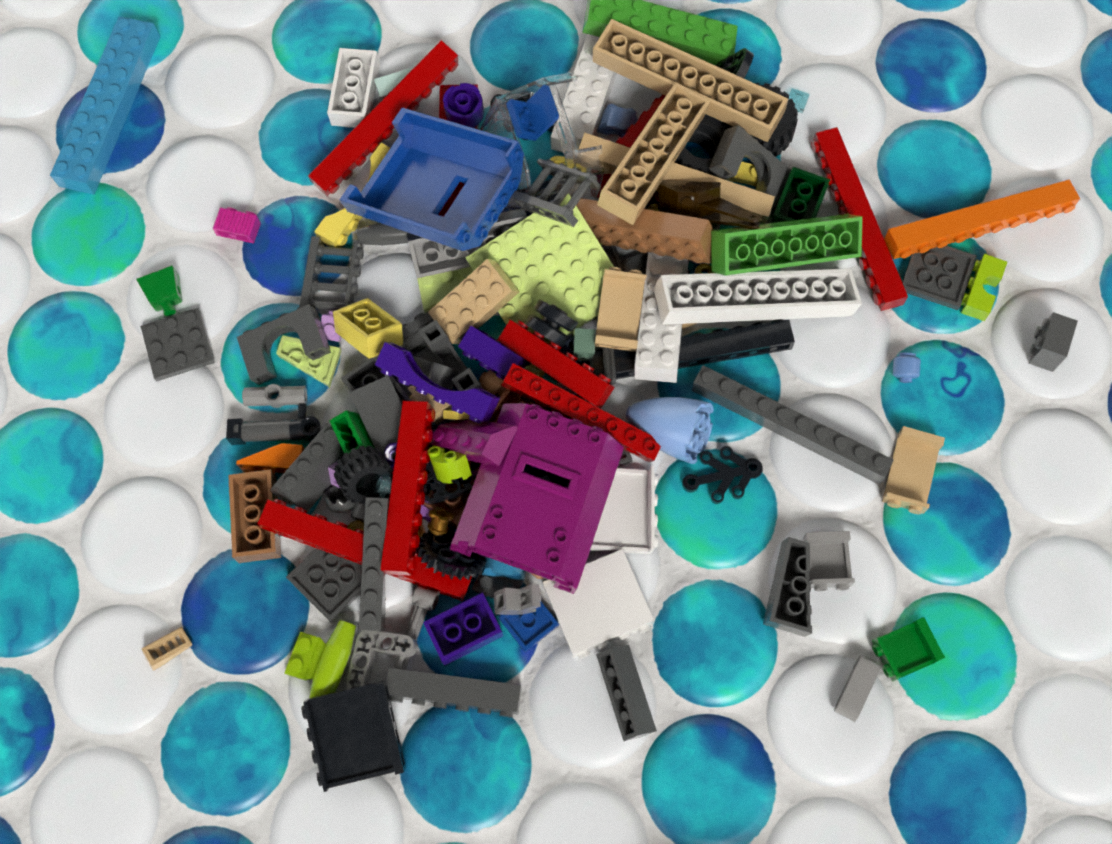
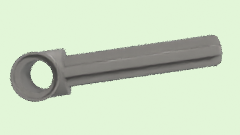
M420 585L416 587L412 597V604L416 607L405 635L417 641L428 611L435 609L440 592ZM401 644V647L404 649L410 648V644ZM397 656L394 668L406 670L410 657Z

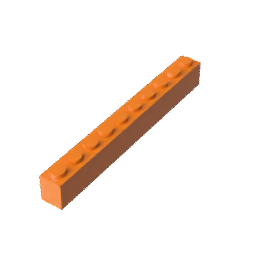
M1069 179L888 229L884 240L893 259L907 258L911 254L918 252L925 253L936 247L943 248L954 242L961 243L972 237L979 238L990 232L997 233L1008 227L1015 228L1026 222L1033 223L1044 217L1051 218L1062 212L1069 213L1075 209L1080 197Z

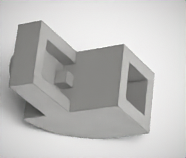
M531 584L521 589L503 588L494 592L495 614H528L536 612V608L541 607L539 584Z

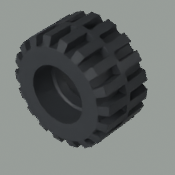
M359 446L358 449L353 448L351 452H346L343 458L337 461L338 465L334 468V477L343 495L348 501L351 500L355 504L357 502L364 504L366 497L369 496L381 497L382 494L387 492V488H390L392 485L393 470L382 452L376 447L374 449L372 446H367L366 448Z

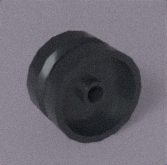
M539 299L534 309L544 317L540 319L531 314L524 324L559 346L564 347L569 338L559 328L562 327L572 332L578 322L567 316L568 313L555 305H549Z

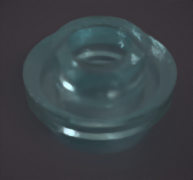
M380 476L378 479L375 493H378L380 497H385L386 494L389 495L391 493V477Z

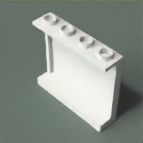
M651 466L649 470L617 468L590 551L616 552L623 549L624 553L651 554L657 548L658 536L655 535V527H657L658 516L655 514V507L657 506L658 495L655 494V486H657L658 475L654 474V466Z
M623 549L585 564L578 588L574 594L553 587L555 581L548 579L542 582L573 658L577 656L579 659L587 657L591 654V650L596 648L599 651L611 646L610 642L619 640V642L631 638L630 634L637 631L640 634L650 630L651 625L654 624L652 614Z

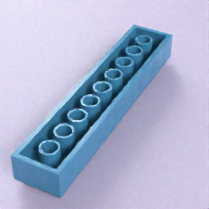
M118 17L50 174L59 187L95 195L159 42L160 35L154 23Z

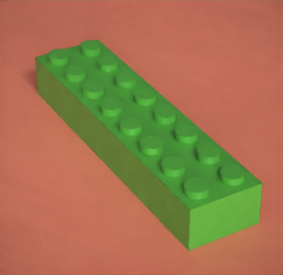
M587 0L582 33L600 37L610 20L613 19L712 65H716L735 53L737 25L642 0Z
M843 214L760 224L758 229L736 227L711 230L712 272L726 276L861 257L862 216Z

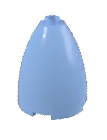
M660 397L643 400L629 406L626 418H628L630 425L653 436L661 446L660 451L684 462L695 464L698 453L705 450L713 426V423H710V413H713L714 409L711 403L696 399Z

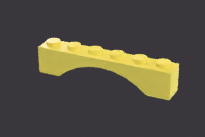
M380 143L370 157L371 168L368 181L390 150V147L383 143ZM344 208L337 213L325 216L314 231L315 235L320 237L321 242L328 247L340 248L346 244L351 232L357 229L362 217L347 212Z

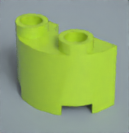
M435 445L428 449L434 473L440 482L450 484L453 479L462 477L465 480L472 475L466 454L456 451L446 452L445 448Z

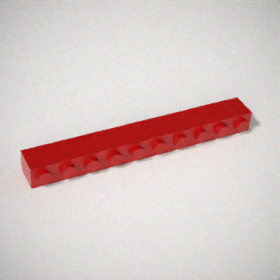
M441 40L308 175L310 182L327 197L330 193L334 194L339 189V184L343 180H348L357 166L360 167L365 163L366 157L370 153H374L380 145L379 143L383 139L387 140L392 135V130L395 128L392 121L401 108L415 111L419 107V102L423 98L427 99L431 95L432 89L436 85L440 86L449 72L452 73L459 65L458 55Z
M838 127L815 133L811 147L818 156V165L820 169H823L825 178L830 179L831 196L838 205V214L862 216V255L859 257V266L861 270L865 271L866 283L873 291L874 303L879 306L880 311L904 305L908 295Z
M274 499V502L267 500L258 521L259 528L362 565L363 530L356 529L353 531L347 529L348 526L338 521L335 524L328 522L327 518L322 515L315 514V516L306 514L307 511L297 506L294 509L287 507V503L278 499ZM418 551L415 553L417 566L413 570V576L390 575L409 583L438 591L442 595L462 602L472 578L470 576V579L467 580L463 576L459 580L454 576L453 579H450L447 574L442 577L441 572L433 573V567L426 568L427 563H421L422 558L417 556Z

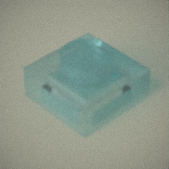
M791 89L789 99H793L799 113L804 112L810 94Z

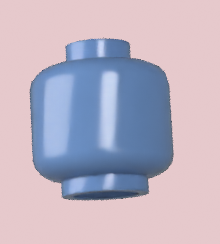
M899 353V356H896L893 360V376L900 378L899 382L912 383V379L920 376V358L916 357L915 353Z

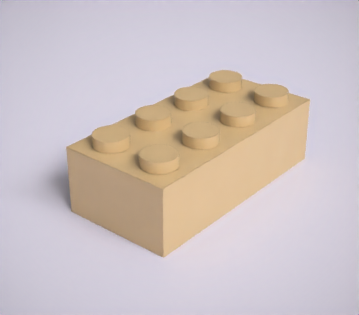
M487 259L428 313L433 320H437L452 344H460L470 326L479 329L520 291L495 260Z

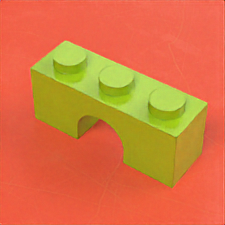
M984 254L980 260L975 261L972 269L975 274L974 277L971 276L966 287L969 288L968 294H964L961 303L963 306L962 314L981 321L987 319L991 313L996 296L987 293L983 285L997 287L1003 277L1007 261Z

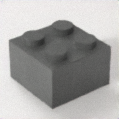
M1055 312L1048 319L1045 318L1041 327L1038 326L1035 331L1034 338H1036V342L1032 344L1028 353L1031 356L1029 364L1053 372L1068 355L1078 320Z

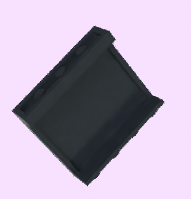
M386 680L308 698L303 702L304 706L301 707L302 715L308 721L307 737L309 742L312 741L313 743L312 759L314 764L318 765L317 781L318 785L323 787V792H327L329 788L393 772H395V775L405 772V759Z

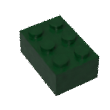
M792 167L771 223L816 218L830 179Z

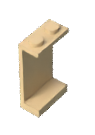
M609 267V270L605 269L595 347L636 352L644 283L646 280V275L642 274V271L630 270V272H623L617 267Z
M905 426L902 427L898 433L892 458L894 461L889 470L882 502L887 503L892 508L902 507L908 509L913 514H924L929 509L930 504H927L938 453L944 445V437Z

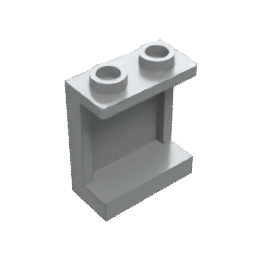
M850 531L809 532L803 537V541L810 543L809 582L811 583V588H814L815 591H826L830 587H836V590H848L855 583V578H852L848 544L851 540Z

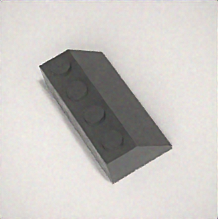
M329 423L323 427L270 489L274 495L287 503L290 508L294 509L297 506L308 512L331 485L328 467L341 459L344 451Z

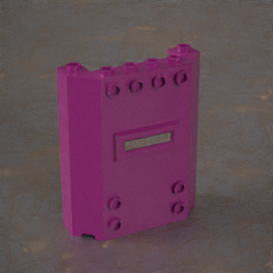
M526 403L503 404L497 423L514 425L518 429L500 466L481 463L450 550L471 557L472 552L555 581L553 587L574 594L578 588L624 447L599 427L584 425L583 422L577 419L570 420L555 411L548 412L539 405H529ZM528 464L569 479L568 488L524 473L525 465Z

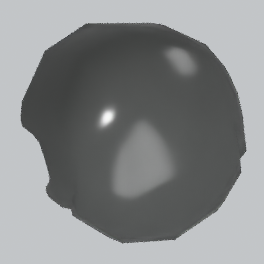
M336 486L329 488L323 494L326 505L332 512H347L355 506V503H352L351 500L348 501L341 489Z

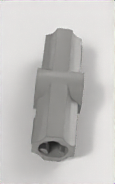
M271 384L267 387L244 388L242 399L244 406L281 408L284 405L306 404L308 394L306 386L280 387L276 384ZM274 394H279L276 399H271Z

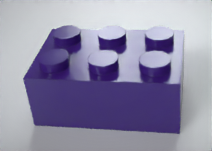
M473 326L469 327L458 346L463 350L462 354L477 362L480 361L479 365L488 371H496V376L504 380L513 363L524 369L525 366L530 365L529 361L497 341V339Z
M483 593L423 622L444 666L504 636Z

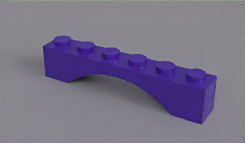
M385 342L375 363L377 367L381 368L380 372L388 376L395 375L400 383L408 386L412 384L416 387L415 390L424 395L431 394L436 402L450 404L453 411L460 414L465 412L470 415L469 419L477 423L490 421L500 399L483 389L474 388L466 391H455L439 386L421 371L410 351L395 343Z

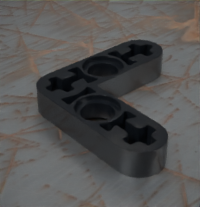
M431 461L426 464V470H429L431 475L427 479V483L424 484L423 492L425 495L428 494L426 485L429 484L432 491L436 492L433 494V498L425 496L426 504H437L471 492L473 485L466 483L469 481V477L465 480L462 477L451 480L457 484V489L451 493L447 492L445 487L448 483H442L436 479ZM471 470L472 475L470 477L476 479L478 472ZM461 479H462V482L465 483V484H463V485H464V489H461V484H460V482H459V480H461Z

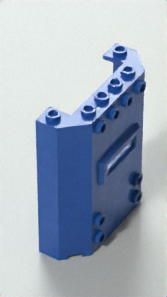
M401 108L392 121L399 134L398 138L361 193L356 186L350 184L339 199L347 212L460 251L480 247L520 184L524 153L519 142ZM459 182L464 183L465 185L445 216L438 215Z

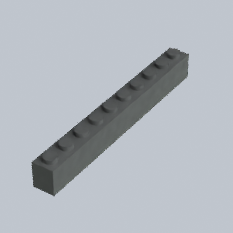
M704 365L693 382V392L879 485L885 479L894 459Z

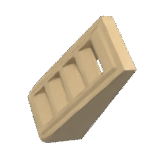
M180 627L141 649L154 671L191 647L192 643L183 628ZM177 636H179L181 641L183 642V644L180 646L175 639ZM170 641L175 647V649L171 650L169 645L167 644ZM162 646L164 647V649H165L166 652H167V653L164 654V655L162 654V652H161V650H160V648H161ZM153 652L157 653V659H154L152 655Z

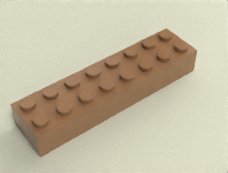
M581 198L576 205L599 243L605 246H618L625 250L634 249L641 253L650 252L658 256L666 255L678 260H692L696 263H711V230L713 228L709 220L643 209L634 225L597 206L598 201Z

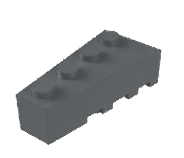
M791 537L782 541L763 625L804 637L812 634L810 618L812 614L810 605L811 583L809 582L810 543Z

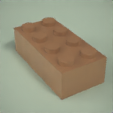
M272 470L229 475L232 558L238 563L281 558L280 535L261 529L258 526V521L267 500L274 502V499H278L270 491L277 482V477Z

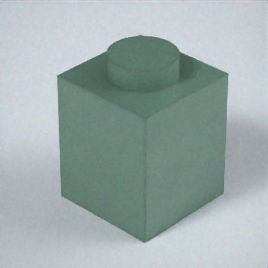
M574 329L572 333L571 354L576 356L577 360L588 361L595 354V329Z

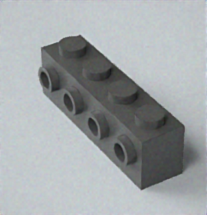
M629 645L611 647L596 654L623 741L641 738L656 732L657 730Z

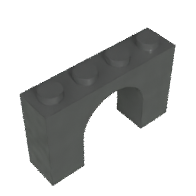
M737 125L726 129L709 169L721 179H728L736 176L744 156L749 158L757 170L758 181L755 190L775 196L771 211L776 210L791 170L782 161L777 159L771 151L763 147L758 140L749 135L744 128Z
M310 304L299 306L297 310L284 313L279 318L264 322L260 327L247 330L237 337L251 381L261 385L277 377L271 361L270 351L274 341L282 334L288 332L298 333L305 355L313 361L331 353L318 312Z
M437 320L419 330L420 335L438 363L459 371L458 375L451 379L457 391H466L474 388L483 389L470 368L467 369Z

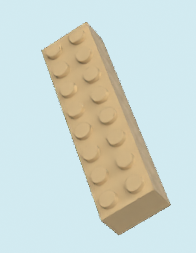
M675 82L602 189L597 206L634 225L704 118L710 100Z

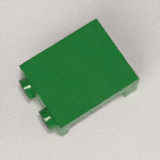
M924 617L888 634L879 636L872 641L873 652L877 657H880L883 663V672L892 682L945 658Z

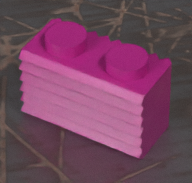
M227 207L226 209H219L212 229L216 236L255 243L261 223L253 212H238L234 208Z

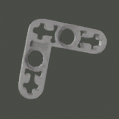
M370 630L361 631L356 639L346 679V688L357 687L354 686V682L358 681L361 682L360 686L369 684L376 653L411 657L417 652V641L410 636ZM370 637L371 642L365 643L364 640ZM386 638H391V646L384 649L383 641ZM398 643L405 645L409 643L410 648L404 649L399 647ZM362 649L369 650V653L362 651ZM366 656L367 663L364 667L360 668L358 661L361 657ZM356 671L362 672L363 675L356 674Z

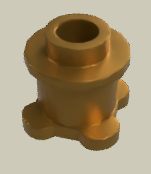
M436 507L435 510L429 511V516L432 519L427 527L432 534L443 535L448 532V522L454 519V514L444 510L442 507Z

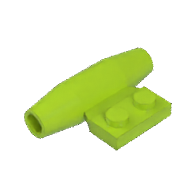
M340 620L327 643L320 637L300 632L284 674L304 681L313 679L309 698L335 692L351 654L356 626Z

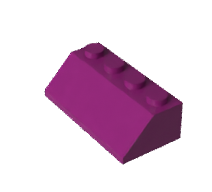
M471 419L453 420L437 427L429 445L445 448L446 452L456 451L466 454L468 461L500 466L518 427L488 421L477 423Z

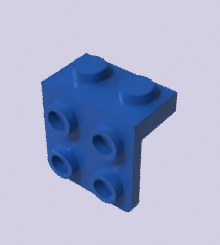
M543 85L527 102L510 99L506 103L517 138L536 141L559 119V114L548 85Z

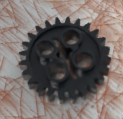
M453 529L443 535H434L430 530L427 533H423L422 537H420L419 547L416 549L418 551L417 556L422 558L421 563H427L426 568H434L433 573L441 572L442 577L447 574L450 579L456 576L459 580L463 576L469 580L470 576L476 578L477 574H481L486 564L485 556L472 552L471 557L450 550L455 535Z

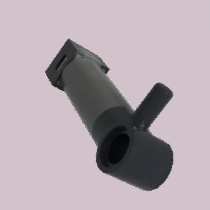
M300 403L298 405V419L243 421L242 418L227 419L226 439L231 445H246V442L308 440L311 442L323 427L316 417H306L307 405ZM316 426L315 431L308 432L310 427Z

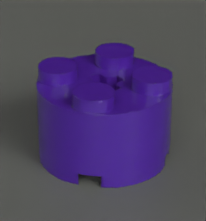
M460 83L459 86L454 87L453 85L445 92L443 104L447 121L475 128L484 117L483 100L476 86L469 83Z

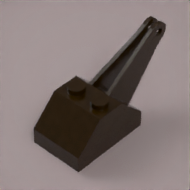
M662 180L659 185L658 211L706 219L710 221L712 227L719 224L748 229H758L760 227L758 222L760 221L759 215L720 197L721 182Z

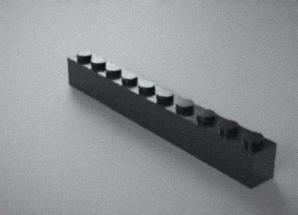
M777 319L771 323L763 324L758 322L748 327L735 326L730 330L723 331V329H717L707 334L699 332L689 337L681 336L678 369L792 350L795 340L790 320ZM614 349L616 380L634 377L636 352ZM595 350L592 359L588 360L589 366L594 368L593 373L597 376L600 373L604 375L602 350Z

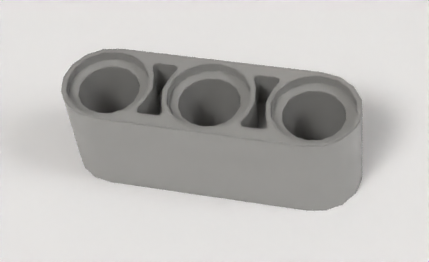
M860 654L837 701L834 712L855 722L863 709L882 664Z

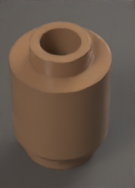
M492 370L484 371L479 378L483 390L497 397H501L507 389L501 386L503 380L497 377L496 373Z

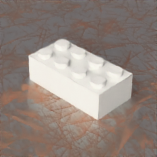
M339 48L327 111L331 126L355 128L372 111L376 91L374 79L378 78L380 68L377 51Z

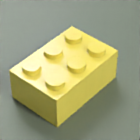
M368 298L333 311L335 332L368 359L378 356L385 342L395 343L399 346L403 345L402 323Z

